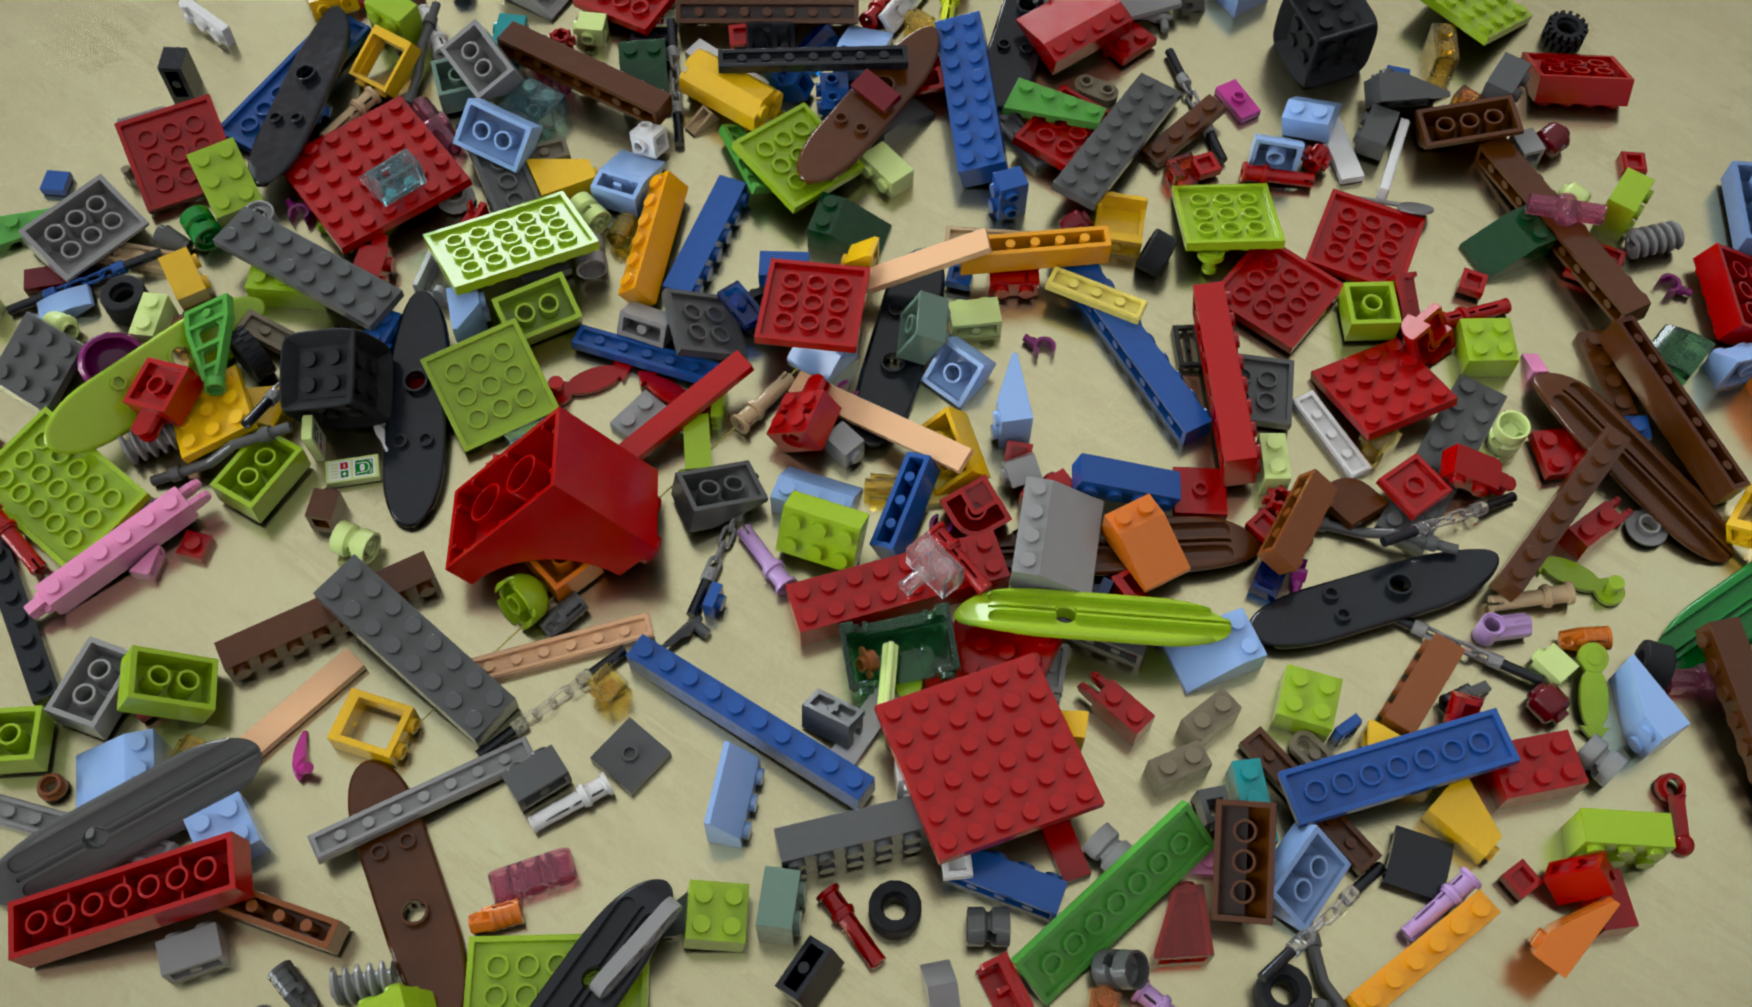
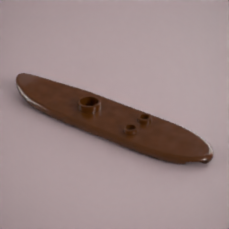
M925 26L914 31L896 44L907 45L908 69L870 70L901 95L902 99L886 115L851 88L817 126L805 142L798 157L797 173L802 182L811 185L812 183L824 182L826 180L831 181L850 169L868 151L917 94L931 74L938 57L940 45L939 34L936 28Z
M1548 372L1536 374L1532 378L1533 386L1543 402L1585 451L1608 424L1631 438V441L1611 467L1608 474L1656 522L1660 523L1661 527L1669 535L1695 554L1714 562H1727L1734 556L1733 545L1726 543V524L1715 508L1609 402L1589 386L1566 375Z
M1166 516L1191 567L1189 572L1239 564L1256 557L1261 548L1260 542L1251 532L1233 522L1201 516ZM1018 529L1012 531L1011 534L999 542L1006 565L1012 568ZM1100 533L1094 576L1117 575L1127 568Z
M375 759L366 760L355 769L349 783V817L410 788L399 773L385 762ZM420 817L356 848L391 957L395 962L396 969L404 986H419L420 989L433 991L437 1007H463L467 967L464 942L423 817ZM414 903L416 905H421L420 903H422L426 910L424 916L419 921H407L405 919L406 909L410 910Z

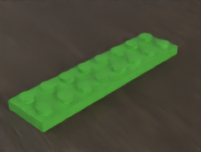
M1181 800L1010 959L1044 1005L1048 1006L1092 964L1093 957L1097 951L1108 949L1214 849L1213 839L1189 803Z

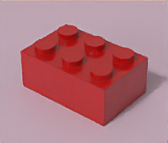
M1568 729L1512 740L1521 759L1520 762L1483 774L1496 810L1577 795L1589 783Z

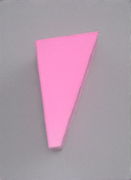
M1538 354L1521 355L1527 382H1532V378L1536 374L1549 372Z
M156 545L129 570L134 579L154 582L166 555L162 546Z

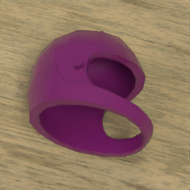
M106 332L91 338L79 351L77 364L80 375L86 382L141 346L142 343L134 336L121 332Z

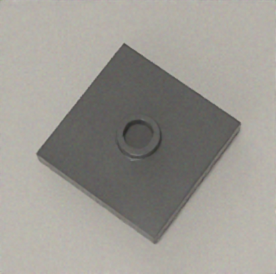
M629 717L590 759L626 792L633 796L671 756V752Z

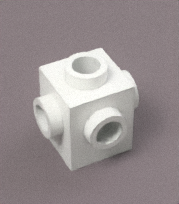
M642 121L629 132L633 153L657 159L670 148L665 126Z

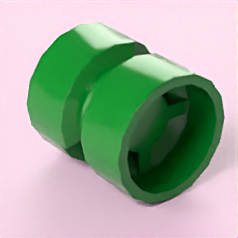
M195 205L187 208L180 216V224L192 243L200 251H211L217 248L212 239L222 228L215 220L211 211L204 205Z

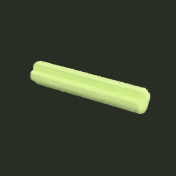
M893 641L882 645L877 705L895 699L899 646L894 644Z

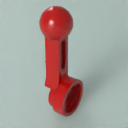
M1662 774L1655 780L1654 790L1662 801L1669 803L1676 848L1672 851L1678 856L1686 857L1691 855L1695 849V843L1690 837L1685 803L1686 784L1677 774ZM1669 780H1673L1677 784L1678 790L1675 795L1670 794L1667 790V782Z

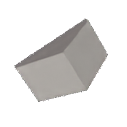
M950 960L920 965L928 1007H961L957 979Z

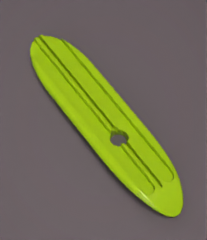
M252 296L233 298L235 316L233 330L236 329L238 323L250 309L265 316V303L260 298ZM184 318L71 392L56 407L45 426L44 443L49 450L59 454H81L100 448L118 439V435L123 436L130 431L138 415L122 401L147 357L174 363L172 359L173 351L175 349H183L184 353H188V359L190 358L187 366L200 376L185 335ZM219 326L201 333L203 344L217 338ZM230 349L227 363L235 357ZM217 350L205 355L206 364L216 360Z
M1003 588L991 590L966 600L954 612V619L956 621L984 629L1036 637L1152 646L1188 647L1206 645L1225 639L1232 631L1230 620L1211 612L1212 610L1209 607L1192 602L1159 597L1054 589ZM1065 617L1071 619L1073 622L1063 623L1058 621L1056 618Z

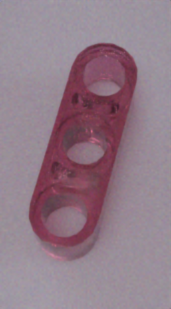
M559 848L498 868L488 874L495 904L513 900L517 897L522 900L567 885L578 878L570 848Z

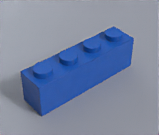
M908 451L905 455L869 543L880 559L906 553L910 549L940 474V469L931 455Z
M1081 453L1072 464V488L1092 497L1107 499L1109 502L1130 503L1150 494L1163 512L1171 511L1181 500L1180 472L1085 453Z
M985 850L971 854L973 878L945 881L1050 922L1057 916L1068 884L1057 873H1043L1035 870V867L1030 863L1024 861L1017 863L1007 859V856L1001 852L991 851L990 853Z

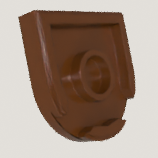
M1340 478L1331 482L1338 490L1333 498L1334 503L1328 509V512L1349 530L1383 512L1389 505L1385 498L1363 481L1353 478Z

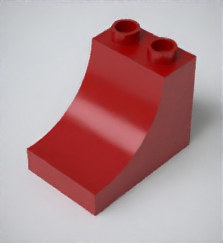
M559 406L455 490L445 570L472 585L490 572L525 561L545 559L577 561L601 567L619 576L638 562L648 563L655 557L661 545V538L657 535V518L662 503L661 498L658 496V470Z

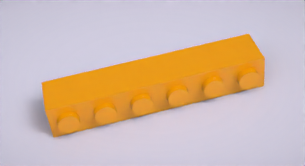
M669 170L653 176L649 182L648 193L643 202V210L638 219V227L632 240V248L626 260L627 265L624 275L620 280L621 285L618 295L629 303L634 301L652 306L656 304L689 188Z
M1108 225L988 235L992 253L960 263L959 268L961 275L1054 268L1055 266L1068 267L1109 263L1112 243Z
M1481 889L1477 890L1344 999L1349 1007H1388L1488 925L1501 911Z

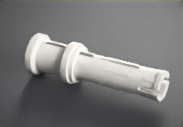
M427 4L418 6L422 22L425 14H428L430 10ZM438 25L432 30L427 43L429 48L433 49L435 60L446 58L439 48L448 42L447 36L440 31Z
M600 772L599 777L584 785L582 783L578 784L575 792L528 816L527 819L534 832L538 833V831L583 806L586 808L592 807L595 801L608 794L610 796L614 795L615 793L604 772Z

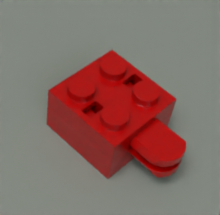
M147 357L122 401L138 415L131 426V431L142 441L152 442L156 440L165 423L182 427L204 387L201 377L188 366Z
M821 374L809 377L802 391L785 393L775 417L771 421L766 434L784 453L823 450L842 408L828 394L832 386Z

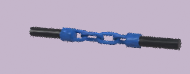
M157 248L126 261L120 260L99 271L71 280L69 283L44 289L42 293L6 306V309L10 315L37 306V302L59 292L58 290L72 288L71 285L82 281L83 285H92L103 279H109L114 276L118 277L128 273V270L157 260V258L163 256L160 248ZM108 270H112L113 273L106 275L105 272ZM94 276H99V278L94 279L92 281L88 280L89 278H92Z

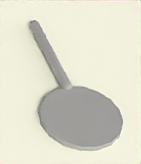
M1361 197L1382 205L1395 206L1399 210L1411 214L1428 215L1434 212L1433 207L1422 203H1399Z

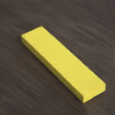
M1058 266L1054 267L1045 285V289L1136 325L1139 324L1148 304V301Z

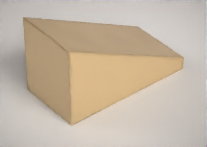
M702 105L686 124L685 128L696 136L718 121L719 118L706 106Z

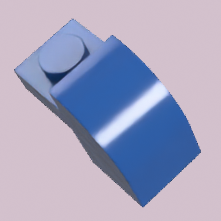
M807 72L762 73L770 86L783 93V101L789 103L807 101L815 85Z

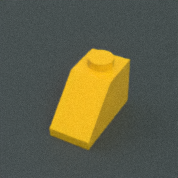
M874 236L852 244L848 254H843L840 265L861 267L878 265L879 237Z

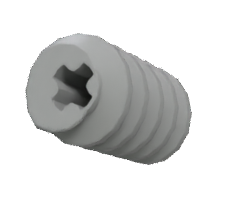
M1673 220L1632 228L1625 237V250L1628 257L1633 260L1638 257L1644 258L1647 255L1653 256L1656 253L1662 254L1665 251L1672 252L1674 249L1679 250L1684 245V232L1680 224Z
M164 424L158 437L152 442L142 441L132 431H128V440L118 435L119 443L125 456L133 464H138L140 457L145 461L149 460L150 452L154 457H159L160 448L164 453H170V444L174 449L179 450L173 425L167 426Z
M393 959L389 969L386 968L384 961H380L378 970H374L372 963L368 962L365 972H362L359 964H355L353 974H350L347 965L342 967L341 975H337L335 967H331L329 973L330 994L338 1006L345 1005L347 1000L350 1004H356L359 998L361 1000L366 997L377 996L384 992L385 987L398 983L397 969Z

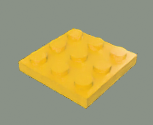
M236 364L226 369L227 391L223 395H208L203 387L182 427L173 425L181 458L186 463H190L225 445L230 440L239 438L258 428L257 422L249 429L244 428L241 424V421L253 409L241 369Z

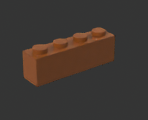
M1317 469L1299 475L1257 556L1278 575L1297 571L1303 564L1302 558L1314 542L1313 537L1316 531L1324 522L1323 517L1334 503L1333 498L1338 488Z
M1437 632L1431 640L1425 638L1417 650V653L1421 654L1419 660H1411L1404 672L1408 675L1406 681L1399 680L1391 693L1396 696L1392 703L1386 701L1378 714L1382 717L1380 724L1399 735L1417 731L1466 649Z
M254 890V898L218 910L233 919L337 956L350 930V926L340 920Z

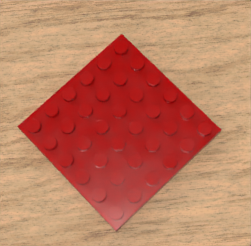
M401 95L306 144L295 164L283 175L344 255L472 185L470 177Z
M1034 653L875 705L874 707L875 714L939 865L1104 806V799Z

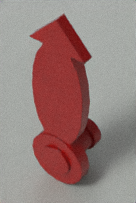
M613 360L614 365L590 368L572 377L569 382L563 381L560 376H552L548 380V385L558 405L564 406L569 403L573 396H585L601 392L616 384L620 379L624 384L632 370V365Z
M638 371L640 386L646 385L655 396L668 404L686 391L678 384L658 376L659 373ZM710 405L707 409H705V410H704L702 413H700V414L709 413V420L711 421V418H710L711 405Z

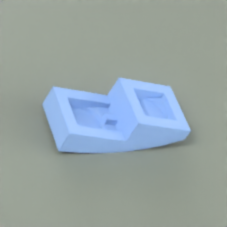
M87 284L59 291L36 303L40 318L51 311L63 312L76 318L95 306L91 287Z

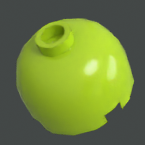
M517 573L498 582L495 587V593L499 591L501 597L497 600L498 606L503 615L514 626L518 621L523 625L521 629L525 630L538 623L544 617L548 609V590L546 585L534 576L526 573Z

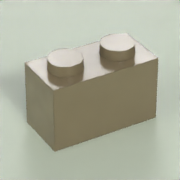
M1222 687L1181 719L1176 732L1187 744L1199 739L1202 746H1204L1236 721L1242 707Z
M1198 739L1148 760L1143 773L1155 796L1159 797L1207 776L1212 762Z

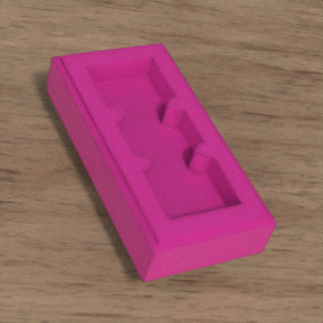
M1236 79L1216 87L1215 94L1240 124L1260 116V108Z

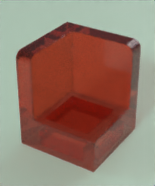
M1191 152L1166 159L1163 176L1171 189L1172 185L1198 184V178L1191 168L1194 157Z

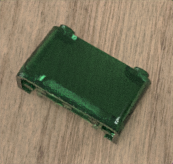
M949 603L935 604V609L931 610L930 614L927 609H923L922 613L871 623L863 621L862 627L860 624L853 625L852 621L839 623L838 627L850 691L857 692L858 696L874 694V689L879 688L880 669L873 672L874 677L872 679H868L865 673H861L858 670L855 660L856 657H859L858 648L863 646L866 651L873 649L877 653L881 665L882 645L889 643V641H893L894 644L899 646L896 685L939 676L941 680L956 678L957 672H960L962 669Z

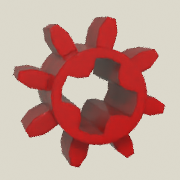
M557 28L552 33H549L551 39L564 43L570 48L574 49V45H577L574 35L571 36L569 29Z
M1318 143L1314 147L1308 145L1303 151L1304 155L1301 157L1303 167L1311 173H1317L1319 169L1325 172L1332 159L1330 150L1325 145Z
M1282 485L1275 489L1269 487L1261 503L1266 505V509L1277 517L1290 491L1283 488Z

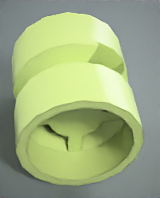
M579 192L570 199L593 233L600 235L608 228L612 218L611 214L601 204H598V201L588 192Z
M1515 410L1502 412L1487 434L1486 445L1488 449L1500 457L1515 455L1530 433V421L1521 412Z
M342 520L332 531L329 549L331 552L343 557H352L355 554L368 565L378 554L381 545V535L373 530L361 528L357 524Z

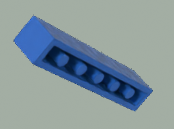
M719 175L662 285L663 290L670 288L703 293V286L706 281L711 279L715 262L718 263L721 259L724 244H728L730 241L733 226H737L739 223L742 208L748 205L750 194L747 193L746 182Z

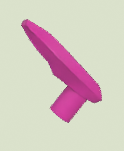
M308 731L302 732L293 753V773L299 782L314 769L313 764L308 762Z

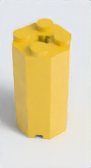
M697 49L687 58L685 66L688 67L686 73L681 71L679 76L680 92L750 131L783 114V110H781L783 93L748 73L719 74L718 57L706 50Z

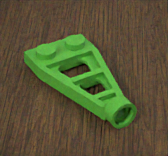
M224 293L184 312L185 335L201 380L204 382V391L211 396H220L227 391L225 372L235 319L233 297L228 293ZM219 326L217 338L203 344L201 333ZM217 350L216 360L206 364L205 355Z

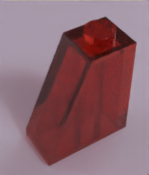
M1183 881L1173 887L1150 957V967L1210 963L1214 957L1204 884L1195 885L1193 881Z

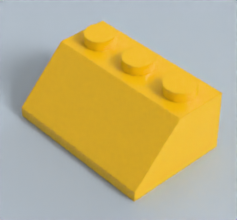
M947 406L922 424V426L972 448L974 452L961 474L936 463L940 469L937 480L945 479L946 484L938 490L934 486L933 492L935 497L944 494L949 495L984 474L988 479L991 478L966 412Z

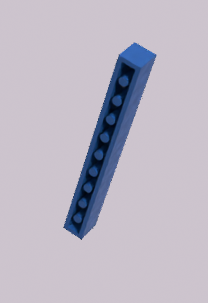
M1099 264L1060 267L1115 288L1113 282L1103 274ZM1078 302L1180 444L1184 446L1207 435L1212 424L1210 412L1201 406L1195 392L1187 387L1181 373L1172 367L1166 353L1161 352L1155 343L1154 337L1143 328L1141 320L1136 325Z
M642 634L626 654L631 670L851 808H863L875 791L874 776L646 635Z

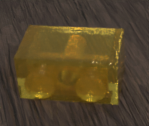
M1432 23L1425 41L1429 76L1452 77L1460 60L1456 26L1449 23Z

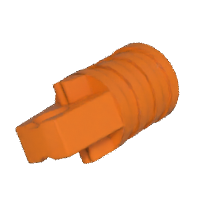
M1609 626L1578 627L1558 631V647L1562 650L1578 651L1581 646L1591 642L1602 645L1606 650H1611L1613 645V635Z
M519 897L481 908V911L470 914L468 917L471 934L485 931L496 932L500 929L525 923L523 907Z

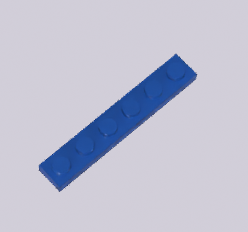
M583 324L580 325L571 341L572 349L692 383L699 381L720 364L704 358L680 356L672 349L665 347L662 349L626 336Z

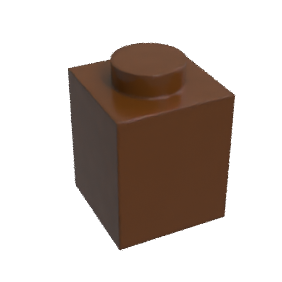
M314 488L305 517L311 528L333 531L335 526L341 521L347 504L341 492L334 488Z

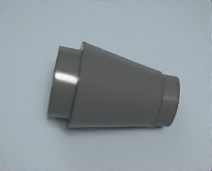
M159 225L153 234V242L159 248L176 251L187 247L189 252L193 248L192 241L170 225Z

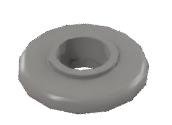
M468 187L455 194L461 195L459 199L452 200L449 197L438 203L441 210L449 214L464 213L468 211L466 204L469 199L474 204L475 192L471 187Z
M1645 510L1634 511V514L1625 521L1629 536L1635 542L1642 545H1660L1667 538L1668 533L1661 527V524L1656 522ZM1642 523L1651 526L1653 531L1644 528Z

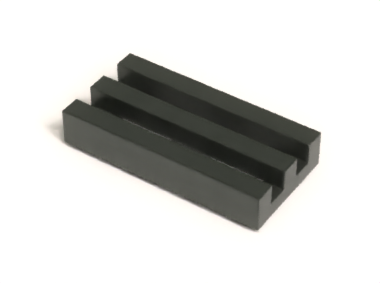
M1194 324L1172 325L1171 333L1177 370L1179 372H1183L1184 369H1188V372H1192L1193 369L1203 371ZM1179 331L1182 333L1186 362L1183 360ZM1187 331L1192 333L1196 362H1192Z

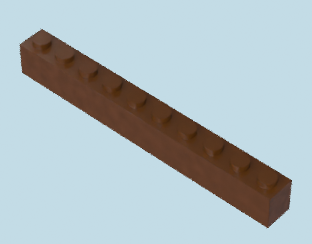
M1506 137L1495 138L1480 144L1475 162L1516 209L1527 204L1530 205L1557 239L1551 249L1565 267L1570 269L1572 275L1612 322L1616 319L1632 315L1637 321L1645 318L1651 305L1648 296L1621 269L1617 261L1592 236L1587 227L1573 214L1571 208L1563 203L1556 191L1549 187L1544 178L1534 170L1529 161L1516 149L1515 145Z

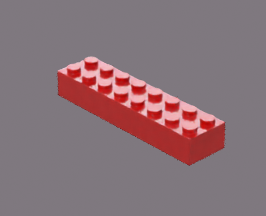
M1224 281L1193 285L1192 315L1212 417L1223 486L1226 487L1255 483L1256 473L1260 472L1261 448L1260 444L1255 442L1257 428L1255 421H1251L1250 414L1253 413L1251 398L1247 399L1246 392H1248L1247 377L1242 374V370H1244L1243 356L1238 354L1240 341L1238 333H1234L1236 322L1234 311L1230 312L1229 307L1231 306L1230 290L1225 291Z
M993 529L958 538L963 552L986 579L993 584L989 591L1009 588L1011 575ZM935 545L785 585L786 600L801 646L962 603L978 595V593L948 558L944 559L939 555L940 551Z
M230 831L8 902V960L28 968H34L254 898L250 841Z

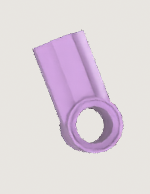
M1489 612L1473 628L1472 637L1477 644L1486 647L1493 645L1495 641L1530 637L1533 633V622L1530 615H1526L1525 612L1507 615Z

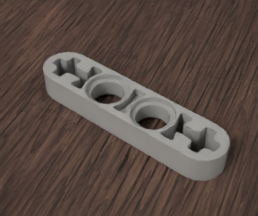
M671 896L666 898L590 983L589 989L600 999L605 998L676 920L683 906Z

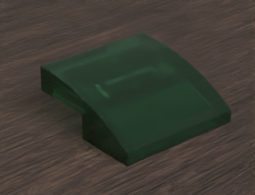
M1665 324L1651 341L1672 372L1686 381L1716 345L1697 333Z

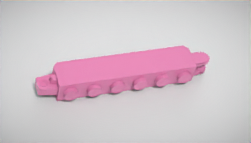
M199 479L191 480L179 489L174 486L34 587L38 592L34 594L35 597L23 608L35 620L46 613L51 614L55 611L60 615L68 613L139 562L156 545L164 544L193 523L199 515L196 511L209 502L212 497L207 490L201 491L187 501L188 498L202 488V483Z

